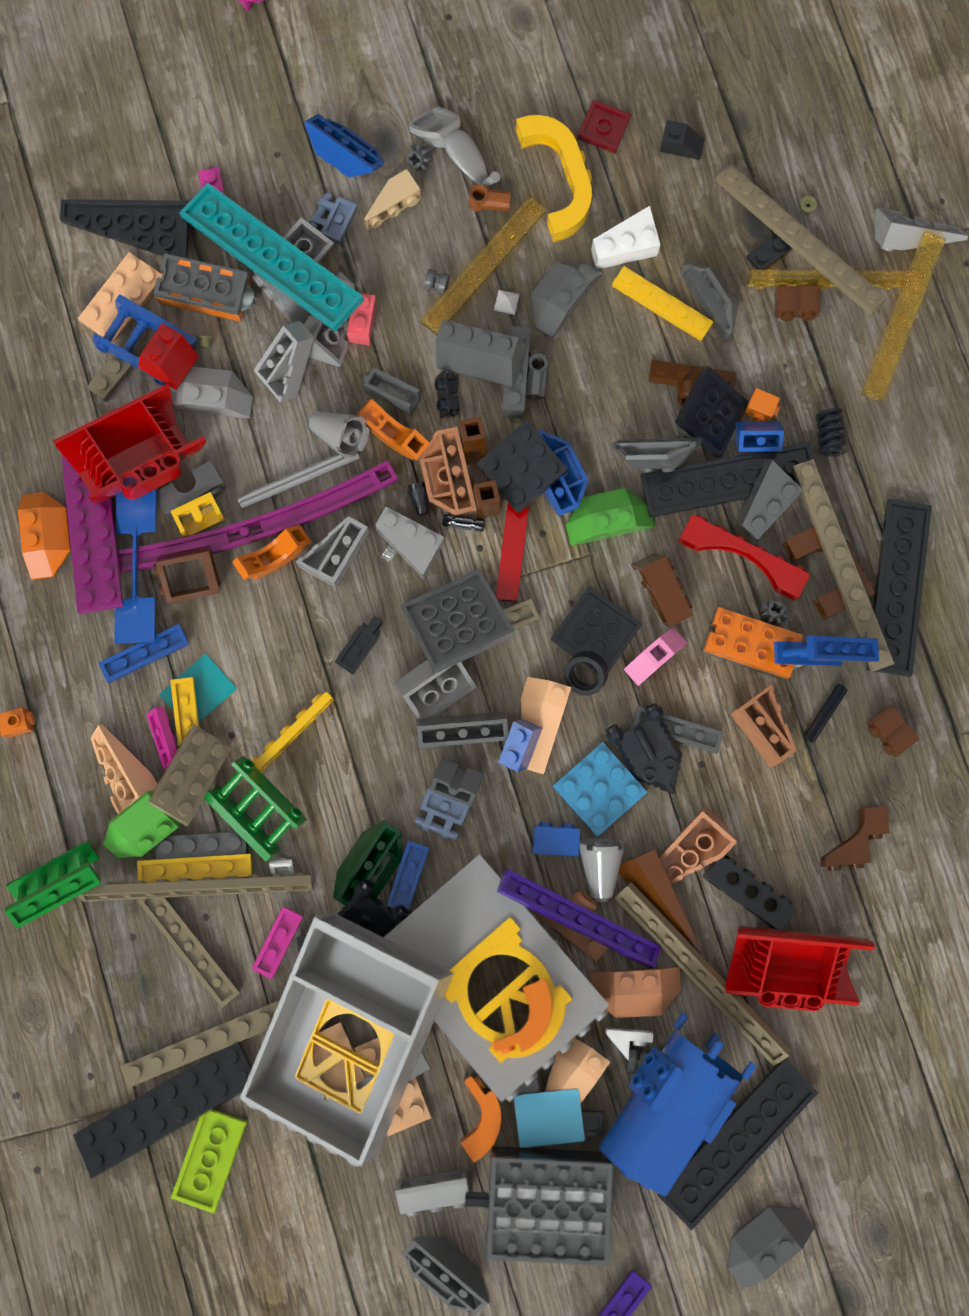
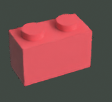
M360 293L363 295L364 301L351 314L347 335L350 343L370 345L377 309L376 296Z

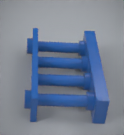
M121 294L115 300L118 314L103 337L96 333L93 335V342L99 351L103 353L109 352L139 369V358L131 354V351L145 329L150 328L156 332L163 323L181 333L193 349L197 346V338ZM131 317L136 320L137 326L124 347L120 348L111 341L125 318ZM153 377L157 384L165 385V383Z
M808 636L807 643L774 642L775 664L842 666V661H879L878 639Z

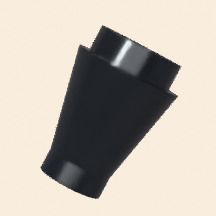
M425 482L409 485L407 493L416 510V514L430 513Z

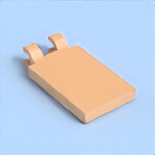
M342 1022L319 1032L354 1051ZM314 1043V1064L318 1066L334 1053ZM344 1059L320 1075L324 1083L340 1092L347 1090ZM355 1065L357 1084L366 1079L363 1069Z

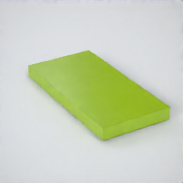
M216 1109L199 1117L171 1199L215 1214L248 1120Z

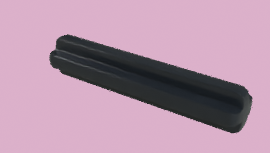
M841 684L835 686L804 734L806 740L811 743L817 740L847 693L848 689Z

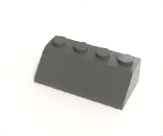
M442 320L436 338L437 368L514 388L528 346L518 337Z

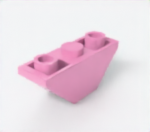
M672 627L624 668V671L639 686L688 642Z

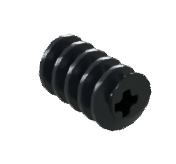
M830 408L816 415V421L818 422L816 427L819 430L817 436L820 438L818 445L821 447L819 449L821 455L831 457L847 452V450L841 449V447L847 445V442L840 441V439L846 437V434L839 433L840 430L845 429V425L838 424L844 420V417L837 416V414L843 412L842 408Z

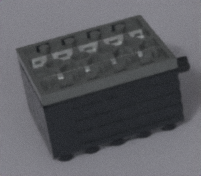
M492 1146L490 1152L489 1192H465V1206L488 1208L486 1233L487 1260L609 1266L612 1162L603 1152Z

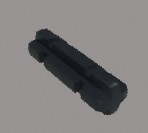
M444 514L442 525L445 527L454 526V528L465 530L475 529V531L483 532L485 520L477 518L473 520L471 517L458 515L453 517L451 514Z

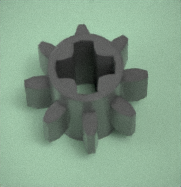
M423 142L410 146L411 152L406 154L409 162L408 165L415 167L416 171L422 168L424 170L429 168L430 164L428 162L433 160L431 148L424 146Z
M769 599L767 604H763L760 608V611L763 613L760 620L779 627L781 622H785L788 618L785 614L788 608L780 600L772 601Z

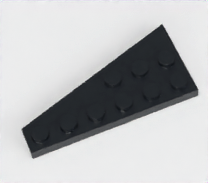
M61 199L60 220L64 224L160 256H164L165 253L188 259L189 223L179 214L189 203L188 201Z

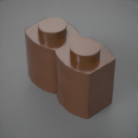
M781 286L776 288L774 293L775 318H781L782 321H790L797 317L802 318L804 321H810L820 314V287Z
M891 704L866 722L869 726L867 727L869 733L874 738L878 737L883 743L881 745L882 749L889 756H899L919 740L916 733Z

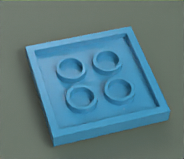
M603 742L552 786L596 837L602 834L647 793Z

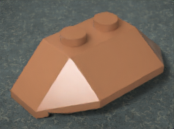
M458 427L438 430L429 442L430 445L420 457L429 502L453 515L477 511Z
M680 967L589 971V982L609 1004L606 1010L615 1018L661 1016L681 991Z

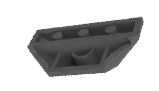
M586 261L555 262L531 293L535 328L553 339L601 277L602 273Z
M688 262L683 264L680 274L708 318L714 321L713 325L724 343L727 342L732 334L739 307L737 296L730 292L726 279L723 275H719L716 269Z
M702 437L617 440L611 444L612 448L633 469H641V472H652L654 469L662 468L663 472H671L682 465L702 443Z
M767 1206L732 1235L727 1268L742 1288L764 1281L803 1249L815 1228L799 1208Z
M415 1237L403 1250L402 1255L406 1258L411 1274L448 1306L461 1311H468L476 1316L489 1303V1297L479 1267L445 1238Z

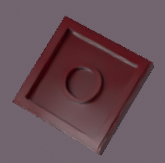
M593 99L577 139L616 154L632 114Z

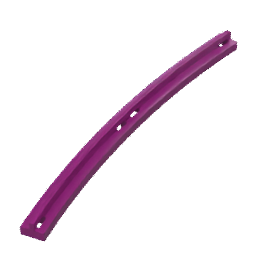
M387 460L343 483L269 513L192 536L138 547V571L154 568L153 564H156L157 557L160 555L208 545L211 547L212 554H216L282 533L286 528L297 525L302 526L360 501L399 481L398 477ZM388 470V473H386L385 475L379 478L377 477V475ZM261 525L260 528L249 531V528ZM240 531V534L228 537L229 534ZM133 548L118 550L120 574L132 572Z

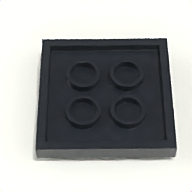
M703 366L675 423L692 438L702 437L701 445L715 457H722L736 429V422L740 421L749 402L709 366Z
M527 419L477 463L491 481L496 480L497 489L519 514L569 471Z
M588 586L550 641L572 656L582 651H592L600 655L605 660L609 672L643 624ZM582 662L584 665H586L598 674L597 669L593 665L587 662Z

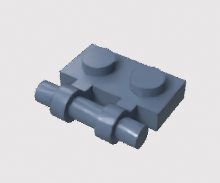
M325 193L323 199L319 200L317 204L318 209L315 215L311 216L309 223L316 229L322 228L321 233L331 241L341 244L358 207L357 204L341 197H337L335 203H332L333 196ZM329 211L330 214L327 220L323 219L325 212Z
M428 788L420 807L421 810L428 812L426 819L417 815L414 824L421 826L422 830L427 832L428 830L436 832L444 839L448 837L456 841L459 832L452 830L451 827L453 823L462 826L470 806L432 792ZM434 815L447 820L445 826L433 822Z

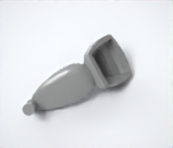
M434 107L410 122L409 131L423 138L427 145L445 148L453 162L477 184L489 189L492 184L500 180L499 173L495 171L488 177L486 166L478 147L467 133L459 130L461 122L457 114L441 107Z

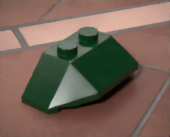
M384 820L362 832L337 870L333 898L343 905H347V902L352 900L355 894V885L359 880L363 881L364 879H368L374 885L373 894L369 898L372 900L377 898L402 860V832Z

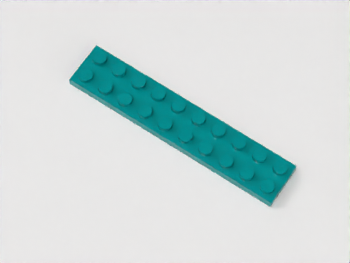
M209 183L179 212L184 220L335 332L364 301L363 295Z

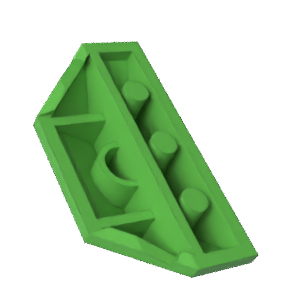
M626 488L583 497L579 508L575 509L566 524L570 546L655 528L654 519L649 517L646 503Z
M154 790L144 793L110 820L103 844L117 858L141 857L179 827V821L147 803Z

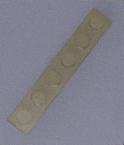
M167 898L137 900L221 1008L225 1007L241 993Z

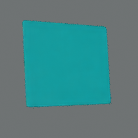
M204 654L177 678H194L199 722L237 689L207 654ZM170 684L159 695L174 711Z

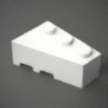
M650 206L593 239L591 252L597 270L658 255L660 241Z

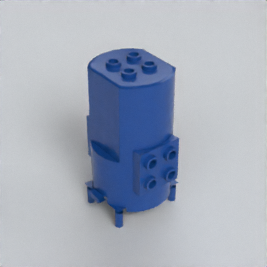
M682 1012L673 1027L680 1031L689 1016ZM676 1029L661 1051L653 1046L628 1084V1087L633 1091L632 1096L599 1144L603 1154L621 1170L624 1176L632 1181L636 1180L646 1189H652L662 1196L669 1194L702 1141L705 1140L710 1144L712 1143L736 1106V1103L731 1099L732 1095L743 1079L748 1081L757 1067L756 1064L750 1061L741 1074L720 1058L718 1054L724 1044L719 1041L721 1036L715 1032L705 1046L710 1050L708 1054L689 1042Z

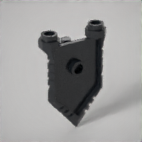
M654 703L646 707L645 715L648 719L625 732L617 724L605 729L608 741L615 743L616 746L618 745L619 752L622 753L623 759L626 760L625 763L627 766L629 765L630 772L636 780L643 783L647 782L648 785H654L656 788L660 787L661 790L674 795L677 783L676 778H678L677 771L680 768L678 765L681 764L682 752L679 746L675 744L674 737L671 736L670 730L668 731L667 729L668 726L663 722L664 712L661 706Z
M368 879L359 880L355 885V894L352 900H349L347 905L343 906L342 911H339L337 914L384 938L406 919L410 912L403 905L394 907L390 913L380 906L382 904L380 899L374 898L372 900L369 898L373 894L374 885Z

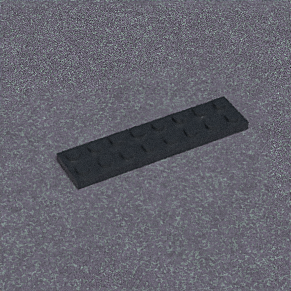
M810 442L783 447L782 451L755 452L677 467L675 471L663 472L661 470L641 474L640 480L649 517L745 500L752 492L754 482L763 468L765 459L773 460L796 482L791 470L792 466L814 460Z
M893 499L886 501L873 611L894 664L874 672L911 677L913 674L931 505ZM867 663L866 670L870 671V668Z
M236 1042L73 1134L90 1178L97 1177L240 1095L252 1070L241 1043Z
M784 1059L771 1070L733 1111L712 1143L705 1142L696 1151L669 1194L662 1196L658 1193L657 1196L692 1231L819 1092Z

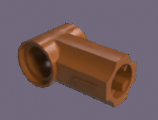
M477 184L470 189L468 205L470 209L476 212L484 209L509 212L511 192L487 189L485 186ZM480 196L482 200H476L474 197Z

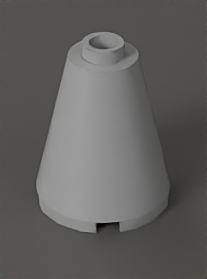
M316 411L309 419L310 430L345 458L356 457L354 454L358 450L362 451L365 448L369 437V428L365 424L367 421L359 415Z
M588 838L586 843L581 840L579 848L590 897L594 898L596 902H607L608 898L613 897L625 848L624 842L617 840V844L611 843V838Z

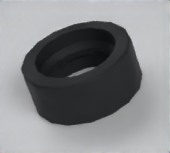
M592 651L576 653L564 669V679L567 686L571 687V690L579 695L589 696L596 694L604 686L608 678V666L605 660ZM579 662H587L593 665L599 674L597 682L592 685L580 682L574 673L575 666Z

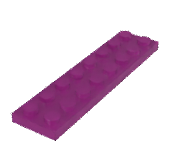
M61 454L77 612L79 614H86L124 607L112 497L99 504L91 502L88 497L91 492L76 470Z

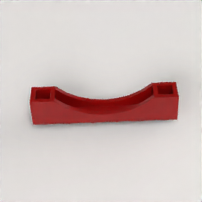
M691 515L678 543L696 552L723 550L743 556L754 563L765 574L776 593L792 601L800 597L811 575L806 572L805 568L787 563L786 559L780 555L773 556L767 553L764 547L760 545L754 546L748 543L746 538L728 533V530L723 526H714L708 523V520L701 515Z

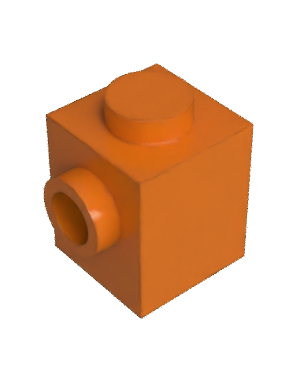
M756 388L744 414L752 417L756 422H769L771 418H776L780 410V406L777 405L780 398Z
M21 707L0 713V735L2 737L11 738L34 731L35 719L33 713L29 712L28 709Z

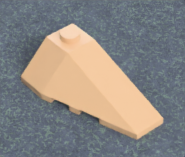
M527 677L521 696V720H527L543 728L527 770L544 775L571 687L549 680Z
M102 724L98 725L91 736V741L99 764L104 765L106 776L103 778L105 784H110L114 796H111L110 799L117 814H119L144 793L155 790L158 782H156L152 773Z
M573 1038L571 1041L574 1044L562 1054L559 1050L555 1054L556 1060L548 1077L545 1092L578 1089L581 1104L610 1062L590 1046Z

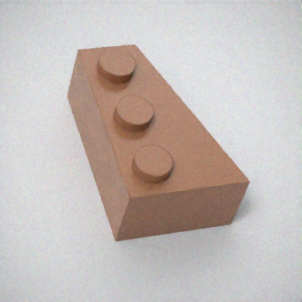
M772 684L730 714L770 768L780 764L796 752L787 724L784 723L780 712L782 709L780 704H777L773 693L774 688Z

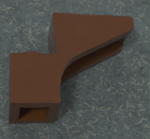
M887 807L858 809L859 821L856 831L851 837L820 858V867H827L828 871L842 870L841 865H850V869L864 868V863H871L867 835H869V840L883 839L882 834L890 833Z

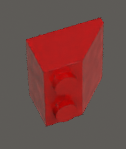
M162 323L140 354L138 368L163 383H168L170 387L177 390L199 356L181 333Z

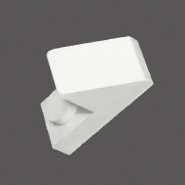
M605 1027V1033L627 1059H629L630 1041H633V1045L647 1046V1042L653 1043V1032L649 1030Z

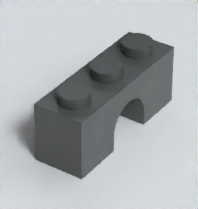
M210 460L191 471L196 483L190 492H179L172 482L157 490V501L169 520L174 519L170 511L211 492L213 497H217L227 488Z

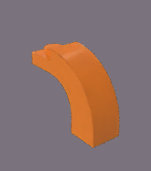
M369 399L357 413V415L366 419L367 422L365 424L370 428V432L390 448L409 459L417 460L430 445L416 429H410L398 423L373 399Z
M300 525L286 528L267 546L253 553L236 557L232 563L244 580L250 578L257 580L293 560L312 542Z
M546 979L523 987L530 1010L528 1021L519 1032L493 1042L492 1045L495 1052L501 1050L502 1055L516 1050L514 1045L517 1043L521 1052H524L542 1038L552 1016V997Z
M470 1073L464 1078V1082L481 1107V1118L478 1125L461 1138L460 1143L475 1163L491 1149L498 1137L501 1126V1109L499 1099L490 1088L484 1091L483 1089L486 1086L479 1076L474 1077Z

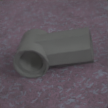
M541 353L533 354L528 363L525 397L535 400L544 399L548 359ZM535 362H540L544 367L535 369L532 365Z

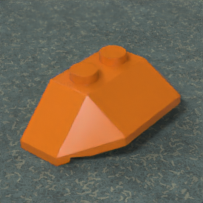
M45 492L24 494L18 508L22 554L32 580L54 577L71 552L67 508Z

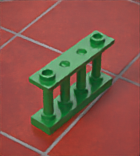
M243 756L231 764L237 772L223 788L217 786L208 791L204 799L266 862L281 850L276 842L290 826L296 829L308 819L299 808L295 807L255 767V764L250 759ZM245 778L253 788L237 805L229 794ZM260 793L269 803L253 821L245 813V809ZM276 809L284 818V821L268 836L260 826Z
M89 841L83 842L6 884L7 889L16 902L6 906L4 912L17 929L101 884L100 877L91 866L92 863L99 860V856Z

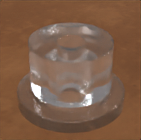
M388 544L379 557L380 559L384 558L389 563L397 553L390 547V544Z

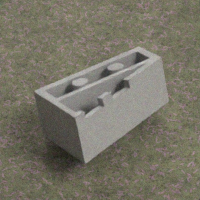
M252 270L254 273L252 279L259 288L263 287V292L267 298L273 300L278 311L283 313L290 324L301 321L304 325L311 313Z
M301 321L283 325L253 370L280 403L297 398L314 336Z
M385 507L375 525L377 532L424 580L444 545V537Z

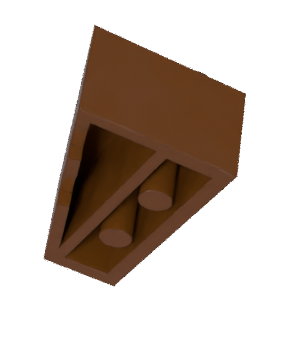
M653 553L631 564L634 571L636 569L639 570L643 579L641 584L643 588L647 587L652 598L651 602L665 626L672 627L693 616L691 601L687 596H684L682 592L683 584L678 577H675L673 573L674 565L669 557Z

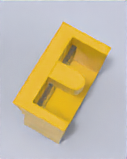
M211 492L170 511L184 537L195 535L225 520Z

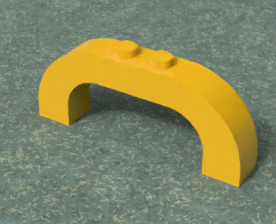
M530 115L516 119V132L522 148L544 144L553 148L560 157L573 201L565 209L548 214L547 226L553 242L566 239L583 226L590 210L592 199L590 182H592L590 170L585 168L584 152L579 150L572 132L560 121L543 115Z

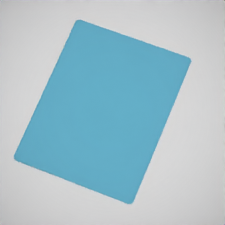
M578 1089L522 1094L514 1097L521 1148L585 1141Z

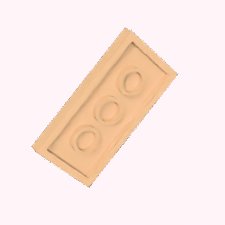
M128 252L78 317V320L103 337L118 314L115 305L118 295L121 294L143 307L153 295L157 278H162L163 275ZM125 318L111 341L113 344L118 341L134 320L133 318Z
M378 1037L355 1047L356 1053L378 1065L380 1064L381 1046ZM363 1069L366 1078L373 1075ZM416 1077L407 1084L387 1132L388 1136L431 1119L430 1111Z

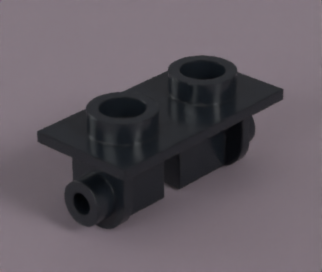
M443 370L434 382L438 395L437 410L440 413V419L450 413L451 417L458 416L460 411L458 396H451V393L456 394L458 392L457 379L454 373H446V370Z

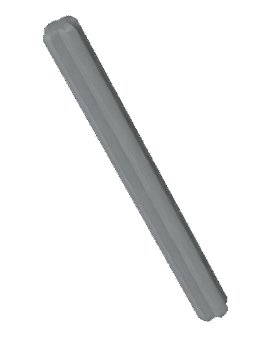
M358 451L354 454L356 455L354 458H345L340 454H336L239 496L237 498L241 508H246L359 459Z

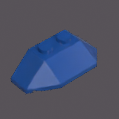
M316 114L305 121V127L315 153L325 162L338 169L343 175L350 178L368 174L384 165L385 161L381 158L378 150L344 125L330 119H324L320 114Z
M539 430L537 432L569 470L544 492L547 502L560 517L579 508L589 480L570 442L546 431Z

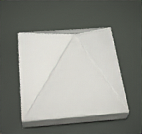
M499 290L494 311L515 315L519 294Z
M280 858L269 862L271 874H283L284 876H293L295 874L292 859Z

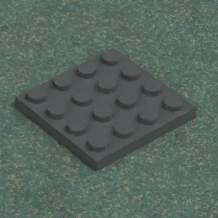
M480 569L400 605L434 674L516 636L511 623Z

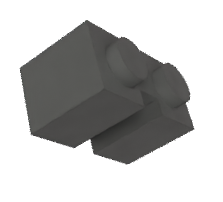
M442 758L433 778L430 791L472 807L484 774L468 767L467 770L458 768L459 764Z

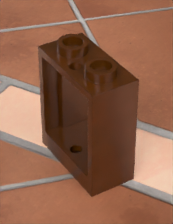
M210 545L160 555L157 557L156 564H153L156 577L160 576L162 583L159 585L162 598L166 597L167 604L220 593L221 584ZM201 558L209 586L172 593L165 566Z

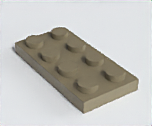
M191 725L147 803L185 826L189 825L232 747L198 726Z

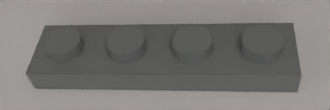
M637 707L632 727L648 719L645 715V708ZM663 714V722L668 726L667 729L668 731L670 730L675 742L718 754L724 732Z
M237 832L167 836L155 846L156 860L248 854L247 842Z

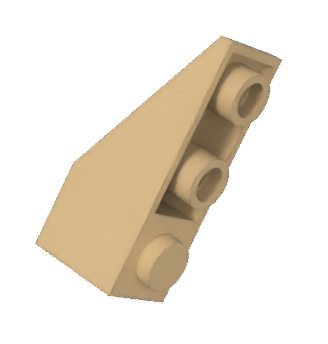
M407 169L390 178L364 218L367 230L372 227H379L384 220L396 217L400 214L401 210L408 206L413 207L421 199L420 188Z

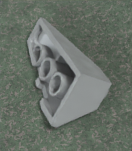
M877 207L875 211V240L880 244V248L885 251H893V249L908 250L964 241L968 238V235L958 227L936 221L930 225V222L923 220L921 217L915 216L914 220L902 216L903 212Z

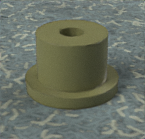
M811 196L804 197L800 202V210L805 215L815 211L817 207L816 199Z
M206 335L196 336L198 348H211V340H214V337Z

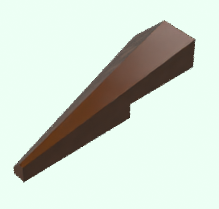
M655 849L622 862L619 874L628 884L632 882L696 951L701 954L702 950Z

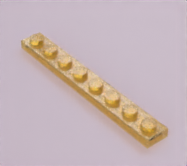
M529 196L421 319V324L437 336L442 320L451 321L542 218L546 209Z
M929 232L923 233L862 390V395L880 402L884 400L946 239Z
M751 270L747 278V287H754L755 289H763L765 287L777 288L781 286H818L820 289L837 287L818 270ZM856 271L872 286L881 287L883 290L892 289L893 287L910 290L916 288L922 280V271Z

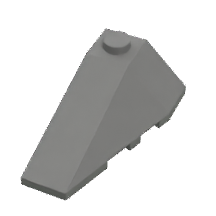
M341 271L337 272L336 276L353 289L355 288V284ZM310 314L304 323V326L314 336L309 358L334 366H341L349 344L346 341L348 319L335 332Z

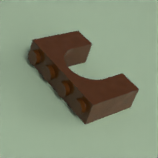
M480 416L459 421L460 440L478 519L499 515L500 497L496 480L491 481L477 464L487 455L486 436L482 418Z
M814 526L787 539L782 544L792 563L812 553L824 552ZM846 540L867 596L870 598L875 594L873 591L874 585L869 578H866L863 573L862 563L860 560H856L852 553L853 547ZM838 588L813 601L823 621L846 610Z

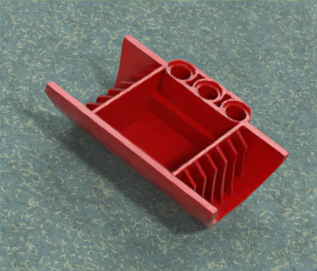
M167 383L53 440V443L76 470L91 492L88 495L90 501L94 504H99L120 492L127 499H138L178 478L182 473L180 461L202 450L206 444V438L202 436L188 443L176 423L171 388Z
M738 926L734 952L725 984V993L757 996L759 1004L772 1008L818 1011L824 1007L825 1003L859 1006V998L852 985L846 964L851 949L874 951L875 945L874 942L866 938Z

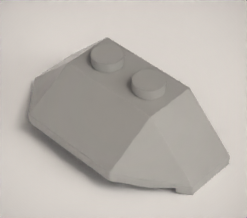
M192 367L177 390L170 387L173 409L175 411L241 418L251 417L253 397L233 371Z

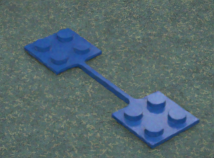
M157 489L134 500L127 499L122 492L116 495V535H133L132 597L123 599L124 607L115 608L114 644L156 642V597L140 598L138 595V538L142 533L157 532Z

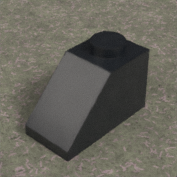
M667 120L659 152L700 160L705 139L688 124Z

